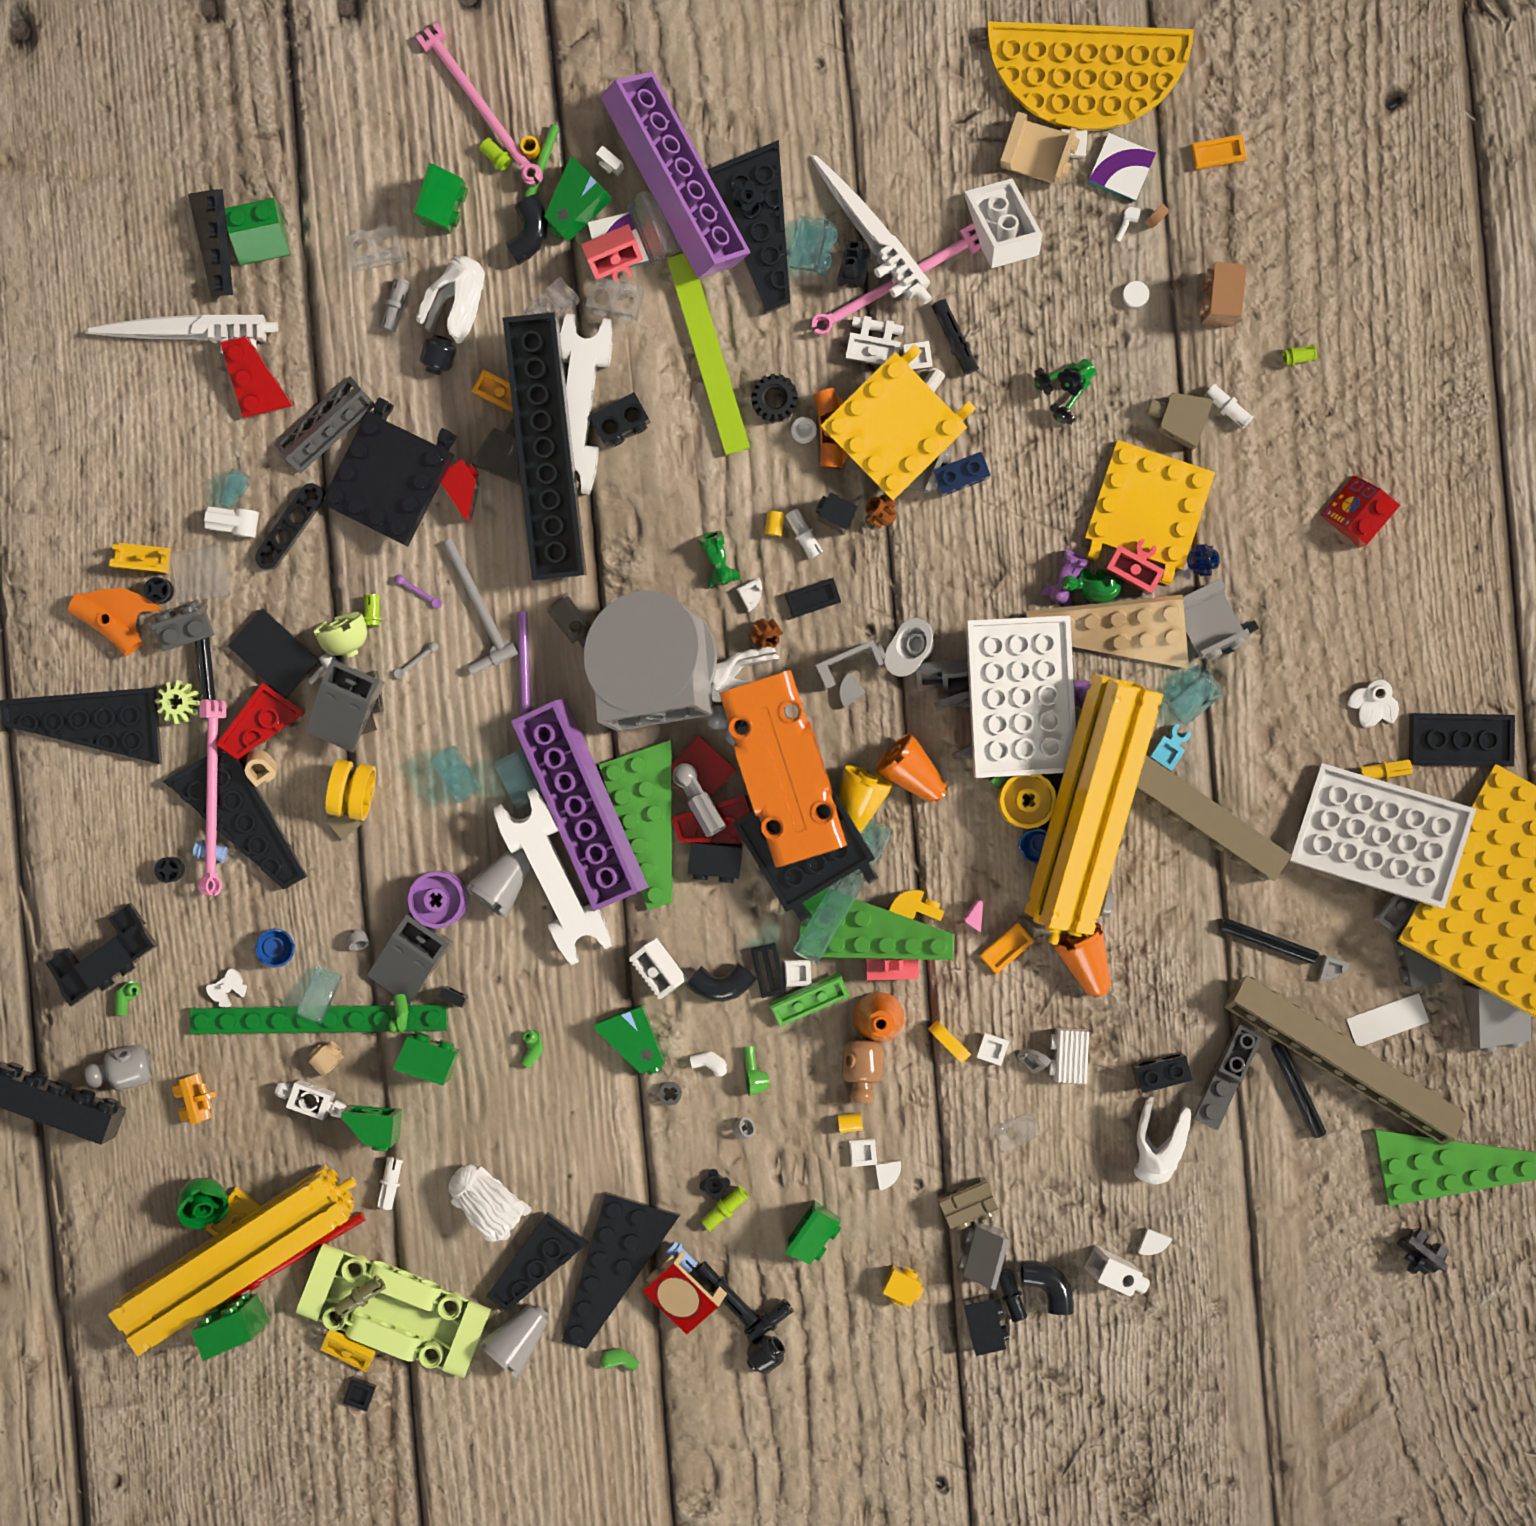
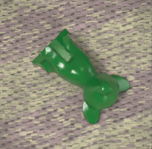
M714 531L698 537L702 549L706 550L707 558L714 567L712 575L708 578L709 588H713L716 585L724 586L732 580H739V572L726 565V553L723 547L725 541L722 531Z

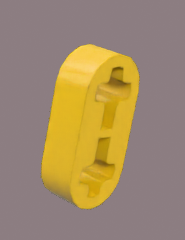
M938 1020L928 1028L961 1063L971 1055Z

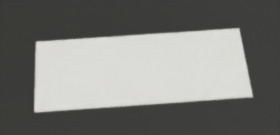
M1419 993L1346 1019L1354 1042L1358 1046L1370 1044L1429 1022Z

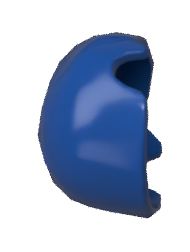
M1041 825L1040 827L1027 829L1022 833L1018 843V850L1021 851L1026 861L1038 864L1048 831L1047 827Z
M277 928L263 932L257 938L255 944L257 958L263 965L271 968L284 966L291 961L295 952V944L291 936L286 931Z

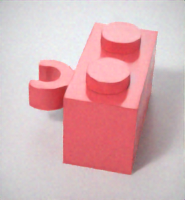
M629 224L581 244L596 280L611 274L613 280L617 283L619 282L617 274L620 271H625L627 276L631 277L632 273L629 266L644 260Z
M1141 539L1136 544V554L1119 545L1114 549L1103 571L1115 578H1120L1122 582L1146 595L1152 594L1165 571L1146 560L1155 554L1157 547L1152 546L1150 551L1146 553L1142 550L1145 540Z
M866 959V979H919L918 960Z

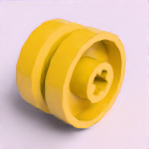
M337 759L328 783L326 813L342 816L347 810L350 819L365 821L375 789V766L359 764L355 769L352 761Z
M1042 775L1011 776L998 789L997 805L999 812L1007 822L1016 827L1031 829L1040 827L1049 821L1057 797L1050 781ZM1024 795L1030 797V803L1027 805L1022 804L1024 802L1022 796Z

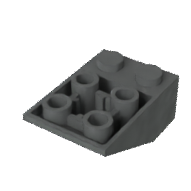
M331 659L320 684L305 732L353 753L385 682Z
M408 913L390 937L367 976L394 995L405 994L407 1004L410 1005L453 941L438 930L423 926L414 919L411 913Z

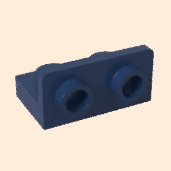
M982 452L934 470L940 498L988 480L991 476Z

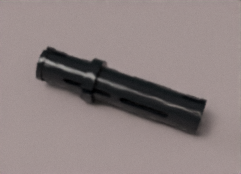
M947 300L937 301L931 307L952 348L950 351L953 356H956L964 376L969 375L979 369L969 349L971 346L963 337Z
M703 1261L694 1270V1274L709 1287L708 1291L711 1294L719 1286L727 1293L722 1302L738 1317L746 1328H749L758 1319L759 1316L729 1287L724 1276L720 1277L706 1261Z

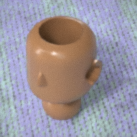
M854 1040L848 1041L843 1047L842 1077L845 1081L853 1083V1089L850 1092L852 1103H872L874 1100V1093L871 1090L872 1083L881 1081L884 1067V1049L879 1042Z

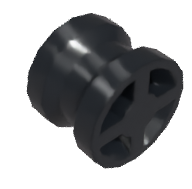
M152 577L144 585L146 598L159 604L169 602L175 593L173 584L164 578Z
M166 857L158 860L155 864L154 872L157 879L161 882H175L183 877L185 865L177 857Z

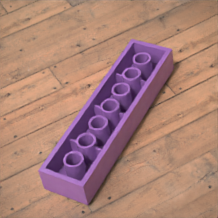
M650 71L615 80L600 98L697 278L699 279L735 267L751 252L654 72Z
M567 698L552 701L512 720L511 722L593 911L648 888Z

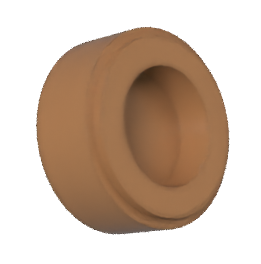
M1162 203L1144 223L1149 228H1153L1167 215L1169 209Z

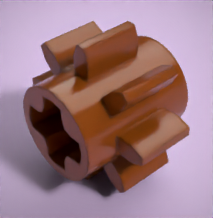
M881 494L880 498L873 497L866 505L865 509L869 515L865 519L878 528H881L882 525L889 526L896 518L897 512L893 508L897 504Z
M762 618L753 623L752 632L748 636L757 649L761 647L774 648L779 643V636L783 632L773 618L770 621Z

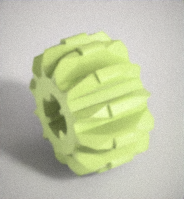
M176 680L175 685L167 682V691L163 689L158 690V693L163 698L155 700V703L162 704V707L157 712L159 714L166 713L164 720L170 721L173 719L174 724H180L182 719L185 722L191 721L189 713L192 715L198 714V711L193 707L194 705H200V701L194 700L199 695V692L191 691L192 684L186 683L183 686L181 680ZM182 699V705H174V700Z

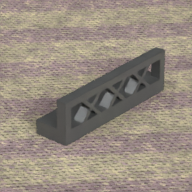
M349 376L274 445L282 456L301 474L362 419L367 412L372 410L375 403ZM351 387L354 388L346 396H344V393L346 391H348ZM332 406V408L327 413H325V410ZM313 423V425L308 430H306V427ZM292 440H294L293 444H291V445L285 450L284 447L287 446Z

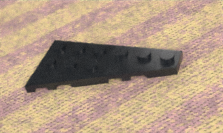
M779 140L707 170L751 252L744 258V261L766 314L790 305ZM751 180L755 183V188L764 194V200L753 207L750 212H745L739 201L733 198V193L736 189L740 190L745 186L746 181ZM747 194L746 197L751 198V195Z
M154 687L0 700L2 726L162 764L159 716L157 712L158 704L155 703L157 691Z

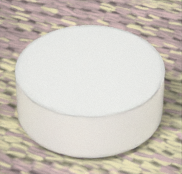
M1140 281L1130 282L1122 293L1124 303L1130 308L1142 307L1149 298L1148 287Z
M808 417L796 419L791 427L792 437L801 444L810 443L817 433L815 422Z

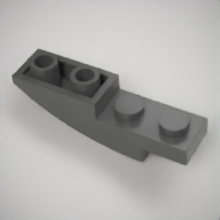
M968 658L966 660L921 663L916 669L917 689L943 688L944 694L969 691Z
M1240 1024L1236 1027L1200 1095L1202 1098L1192 1119L1214 1130L1219 1129L1239 1083L1243 1082L1263 1037L1262 1035Z

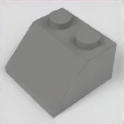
M975 1221L973 1228H968L965 1243H969L967 1252H962L959 1261V1268H962L963 1277L996 1290L1009 1242L1004 1229Z

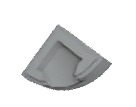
M850 672L844 677L840 686V700L844 708L865 693Z
M1323 955L1316 979L1321 981L1335 979L1346 972L1350 962Z
M1023 1049L1017 1055L1018 1059L1034 1074L1043 1070L1051 1063L1047 1056L1033 1049Z

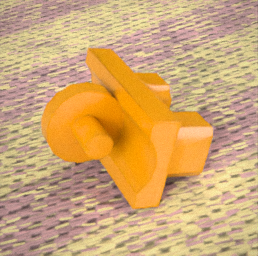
M200 1073L182 1078L172 1086L174 1096L176 1098L183 1097L186 1106L179 1108L178 1112L182 1122L190 1121L192 1125L211 1118L210 1108L212 1106L209 1098L215 1097L216 1092L207 1091L206 1084L202 1083Z

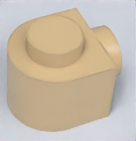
M255 750L247 756L245 774L256 787L262 782L268 783L276 776L277 763L267 752Z
M330 1041L323 1047L318 1045L309 1054L312 1058L309 1064L324 1077L345 1057L341 1054V1048L335 1042Z

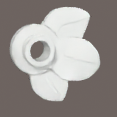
M1383 679L1373 680L1366 688L1356 689L1350 695L1347 703L1348 706L1359 709V720L1363 728L1376 725L1381 718L1389 723H1394L1399 711L1398 703L1392 697V687ZM1378 689H1384L1382 696L1375 695Z

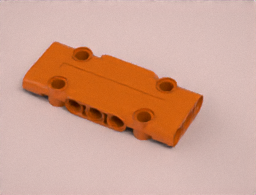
M788 670L720 692L719 695L729 723V732L735 741L734 750L754 812L757 817L759 816L761 830L766 837L775 867H781L846 846L847 843L837 815V808L831 796L830 781L811 723L807 721L804 705L801 702L792 671ZM788 704L797 706L799 713L796 718H790L786 715L785 708ZM738 720H745L749 729L746 734L737 731L736 722ZM825 804L831 809L829 817L824 818L818 814L817 808L819 805ZM770 820L778 821L781 825L780 832H771L768 829V822Z

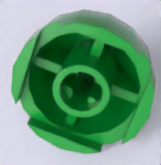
M202 1177L187 1182L181 1187L176 1197V1213L179 1221L190 1229H205V1225L212 1222L216 1225L227 1216L229 1211L228 1196L225 1189L220 1183L211 1178Z

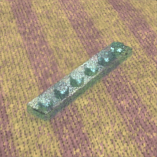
M871 819L861 835L876 858L870 862V865L874 867L893 835V830ZM860 869L829 887L793 949L796 954L818 964L866 881Z

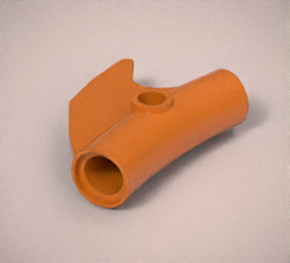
M829 388L813 394L820 428V467L843 469V465L850 456L821 427L845 402L837 394L835 388Z
M125 588L101 589L82 594L78 592L74 595L68 606L69 614L79 618L100 632L124 656L133 653L143 642L137 629L136 621L138 615L141 612L161 611V606Z

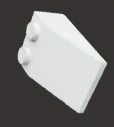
M1013 179L965 191L964 195L981 249L991 268L1039 255L1042 232Z

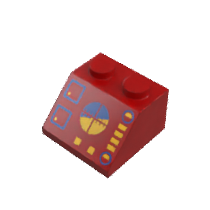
M1354 475L1320 515L1360 548L1366 546L1399 508L1400 504L1381 488Z

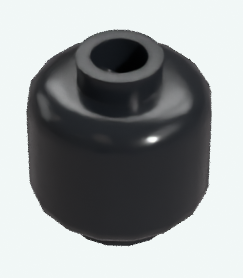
M433 335L432 338L425 340L420 355V362L426 366L427 372L440 375L441 371L451 370L457 350L452 344L453 341L440 335Z
M763 1335L747 1349L748 1366L755 1372L769 1374L784 1362L785 1347L776 1336Z

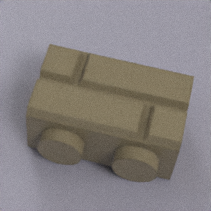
M985 1177L937 1197L950 1229L955 1227L956 1230L967 1228L971 1225V1220L978 1217L980 1220L988 1219L998 1209Z

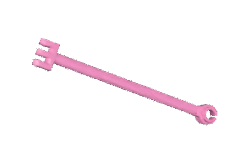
M435 21L432 23V27L437 32L433 35L427 27L423 31L429 39L425 41L421 34H417L415 36L426 52L432 48L435 50L519 165L525 184L531 187L537 186L534 178L528 177L527 173L529 170L536 171L534 176L541 183L543 179L541 169L536 164H530L447 51L442 44V41L447 36Z
M974 223L960 230L959 233L963 239L917 264L922 272L928 271L966 248L970 250L972 255L982 250L980 243L977 245L975 243L978 240L977 233L972 236L970 232L975 230ZM891 279L833 313L816 315L811 324L812 329H815L814 333L819 336L828 334L832 325L889 293V289L898 283L894 284ZM824 322L826 328L824 330L816 329L817 323Z
M202 699L200 701L199 717L208 718L205 873H203V877L198 881L197 887L205 896H216L222 888L221 880L218 877V873H216L218 747L216 743L218 742V718H226V702L224 700Z

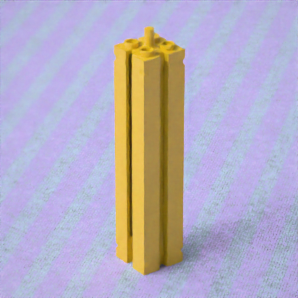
M1094 673L1091 676V686L1087 690L1030 890V900L1027 902L1024 911L1033 917L1032 921L1045 925V929L1051 932L1048 940L1051 944L1058 945L1062 930L1078 937H1082L1083 934L1093 935L1095 931V921L1099 917L1157 718V708L1161 704L1163 694L1147 689V687L1135 682L1117 680Z
M326 1164L314 1173L301 1179L216 1236H213L133 1288L132 1291L119 1297L115 1303L116 1306L110 1310L108 1316L119 1331L123 1330L127 1336L126 1341L138 1357L146 1352L148 1348L160 1343L334 1230L336 1226H340L348 1221L351 1215L350 1212L354 1208V1198L348 1190L357 1185L356 1180L351 1176L337 1185L340 1182L338 1174L334 1169H329Z

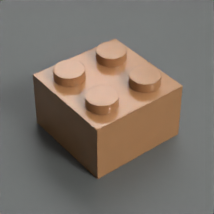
M1215 261L1207 269L1206 275H1202L1200 289L1204 290V298L1200 300L1198 306V316H1202L1201 324L1233 326L1242 317L1247 264Z

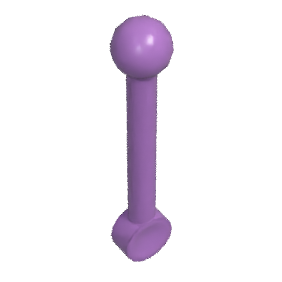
M403 575L395 577V582L398 585L403 584L430 601L434 608L442 606L441 599H434L406 581Z

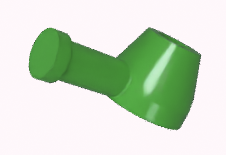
M755 1046L743 1047L746 1064L745 1083L748 1096L757 1095L769 1089L768 1073L756 1070Z

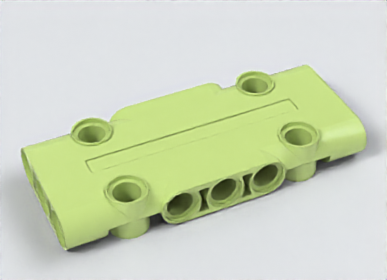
M323 1243L296 1313L323 1323L329 1330L344 1331L348 1338L406 1361L418 1360L426 1368L436 1367L464 1379L491 1308L465 1299L458 1292L442 1290L441 1285L381 1261L371 1262L361 1254L353 1255ZM350 1263H357L361 1267V1273H353L350 1270ZM375 1275H378L379 1279L382 1278L386 1289L370 1298L368 1304L363 1307L359 1306L342 1318V1321H335L331 1317V1311H335L334 1304L351 1294L353 1288L356 1286L361 1287ZM449 1300L455 1302L457 1310H448L445 1302ZM426 1350H436L438 1358L432 1359L428 1357Z

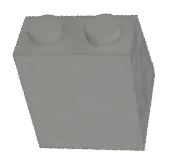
M1473 983L1463 985L1472 1046L1481 1049L1482 1052H1491L1498 1050L1497 1046L1507 1045V1048H1518L1523 1046V1042L1531 1041L1530 1015Z

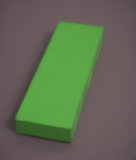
M840 972L771 1001L769 1005L779 1027L846 999L850 995Z

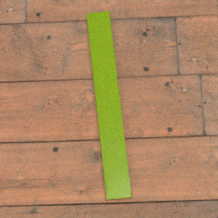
M684 253L669 257L667 262L725 455L728 456L748 450L750 445L700 278H697Z

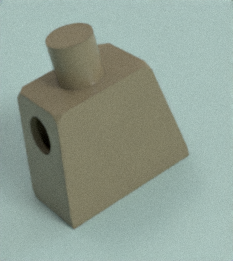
M1171 393L1167 398L1166 404L1152 399L1147 414L1160 418L1157 426L1158 432L1193 450L1198 446L1213 400Z

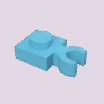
M1175 724L1170 728V738L1166 736L1160 738L1149 755L1151 759L1170 772L1185 752L1180 747V744L1186 742L1191 736V732L1188 731L1185 732L1183 737H1179L1177 735V729L1180 727L1179 724Z

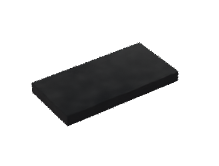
M1409 713V760L1412 765L1514 766L1515 715Z

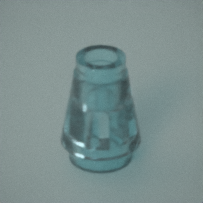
M232 468L230 473L226 474L219 503L233 509L251 485L249 483L251 477L242 471Z

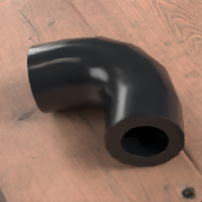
M536 194L524 198L515 206L522 220L523 227L521 233L506 242V245L518 265L535 255L541 249L547 237L548 220L544 217V207Z
M738 962L728 974L721 977L711 974L703 966H700L685 986L696 995L708 1001L726 1002L741 996L752 986L757 977Z
M1022 1260V1287H1039L1043 1289L1048 1297L1049 1314H1074L1071 1284L1063 1272L1050 1263Z

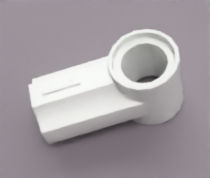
M208 506L204 519L205 528L231 532L237 536L255 538L259 512L238 508L236 510Z

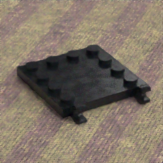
M379 397L374 405V414L367 412L321 504L408 547L455 456L449 450L457 436L452 434L451 431L441 428L437 436V445L386 421L394 405Z
M832 785L831 796L836 805L837 815L847 843L846 846L781 867H775L766 837L761 830L759 816H756L754 810L733 822V825L785 912L793 908L802 924L812 918L811 913L803 902L854 871L860 869L868 884L879 878L870 865V862L876 859ZM821 804L818 806L817 812L821 817L825 818L830 816L831 809L829 806ZM770 820L768 822V829L773 833H778L781 830V825L776 820Z

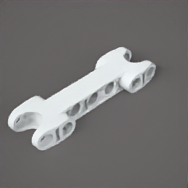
M567 313L563 321L560 337L563 362L569 363L566 391L575 471L580 475L581 494L590 495L597 472L599 447L587 446L590 426L589 416H591L597 366L610 367L613 346L612 320L603 318L598 333L592 338L585 339L576 334L575 314Z
M534 788L527 791L532 811L526 818L515 819L511 817L501 804L494 807V814L501 835L510 852L513 853L523 848L558 917V919L548 923L549 930L559 950L567 961L574 965L579 962L575 943L581 936L590 935L595 937L604 949L611 947L612 941L600 909L593 911L591 904L583 906L549 838V835L559 831L548 805Z

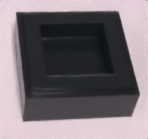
M449 986L442 988L438 996L460 1008L466 1005L469 998L468 995Z
M352 1377L343 1403L367 1412L377 1385Z

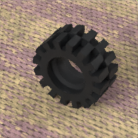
M775 373L767 377L765 375L760 381L756 382L752 390V406L755 409V413L761 416L763 420H768L770 423H775V421L783 422L784 419L791 417V414L796 410L798 402L796 387L784 375L779 374L778 376ZM771 389H779L785 396L784 403L778 408L769 407L765 402V394Z

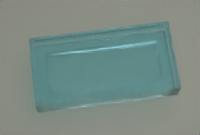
M317 967L296 1014L322 1024L342 976Z

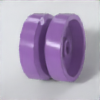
M445 870L432 871L417 878L410 887L408 895L409 910L414 919L423 926L434 929L447 927L460 920L467 911L469 893L465 890L466 885L464 881L455 873ZM436 895H442L441 903L436 901Z

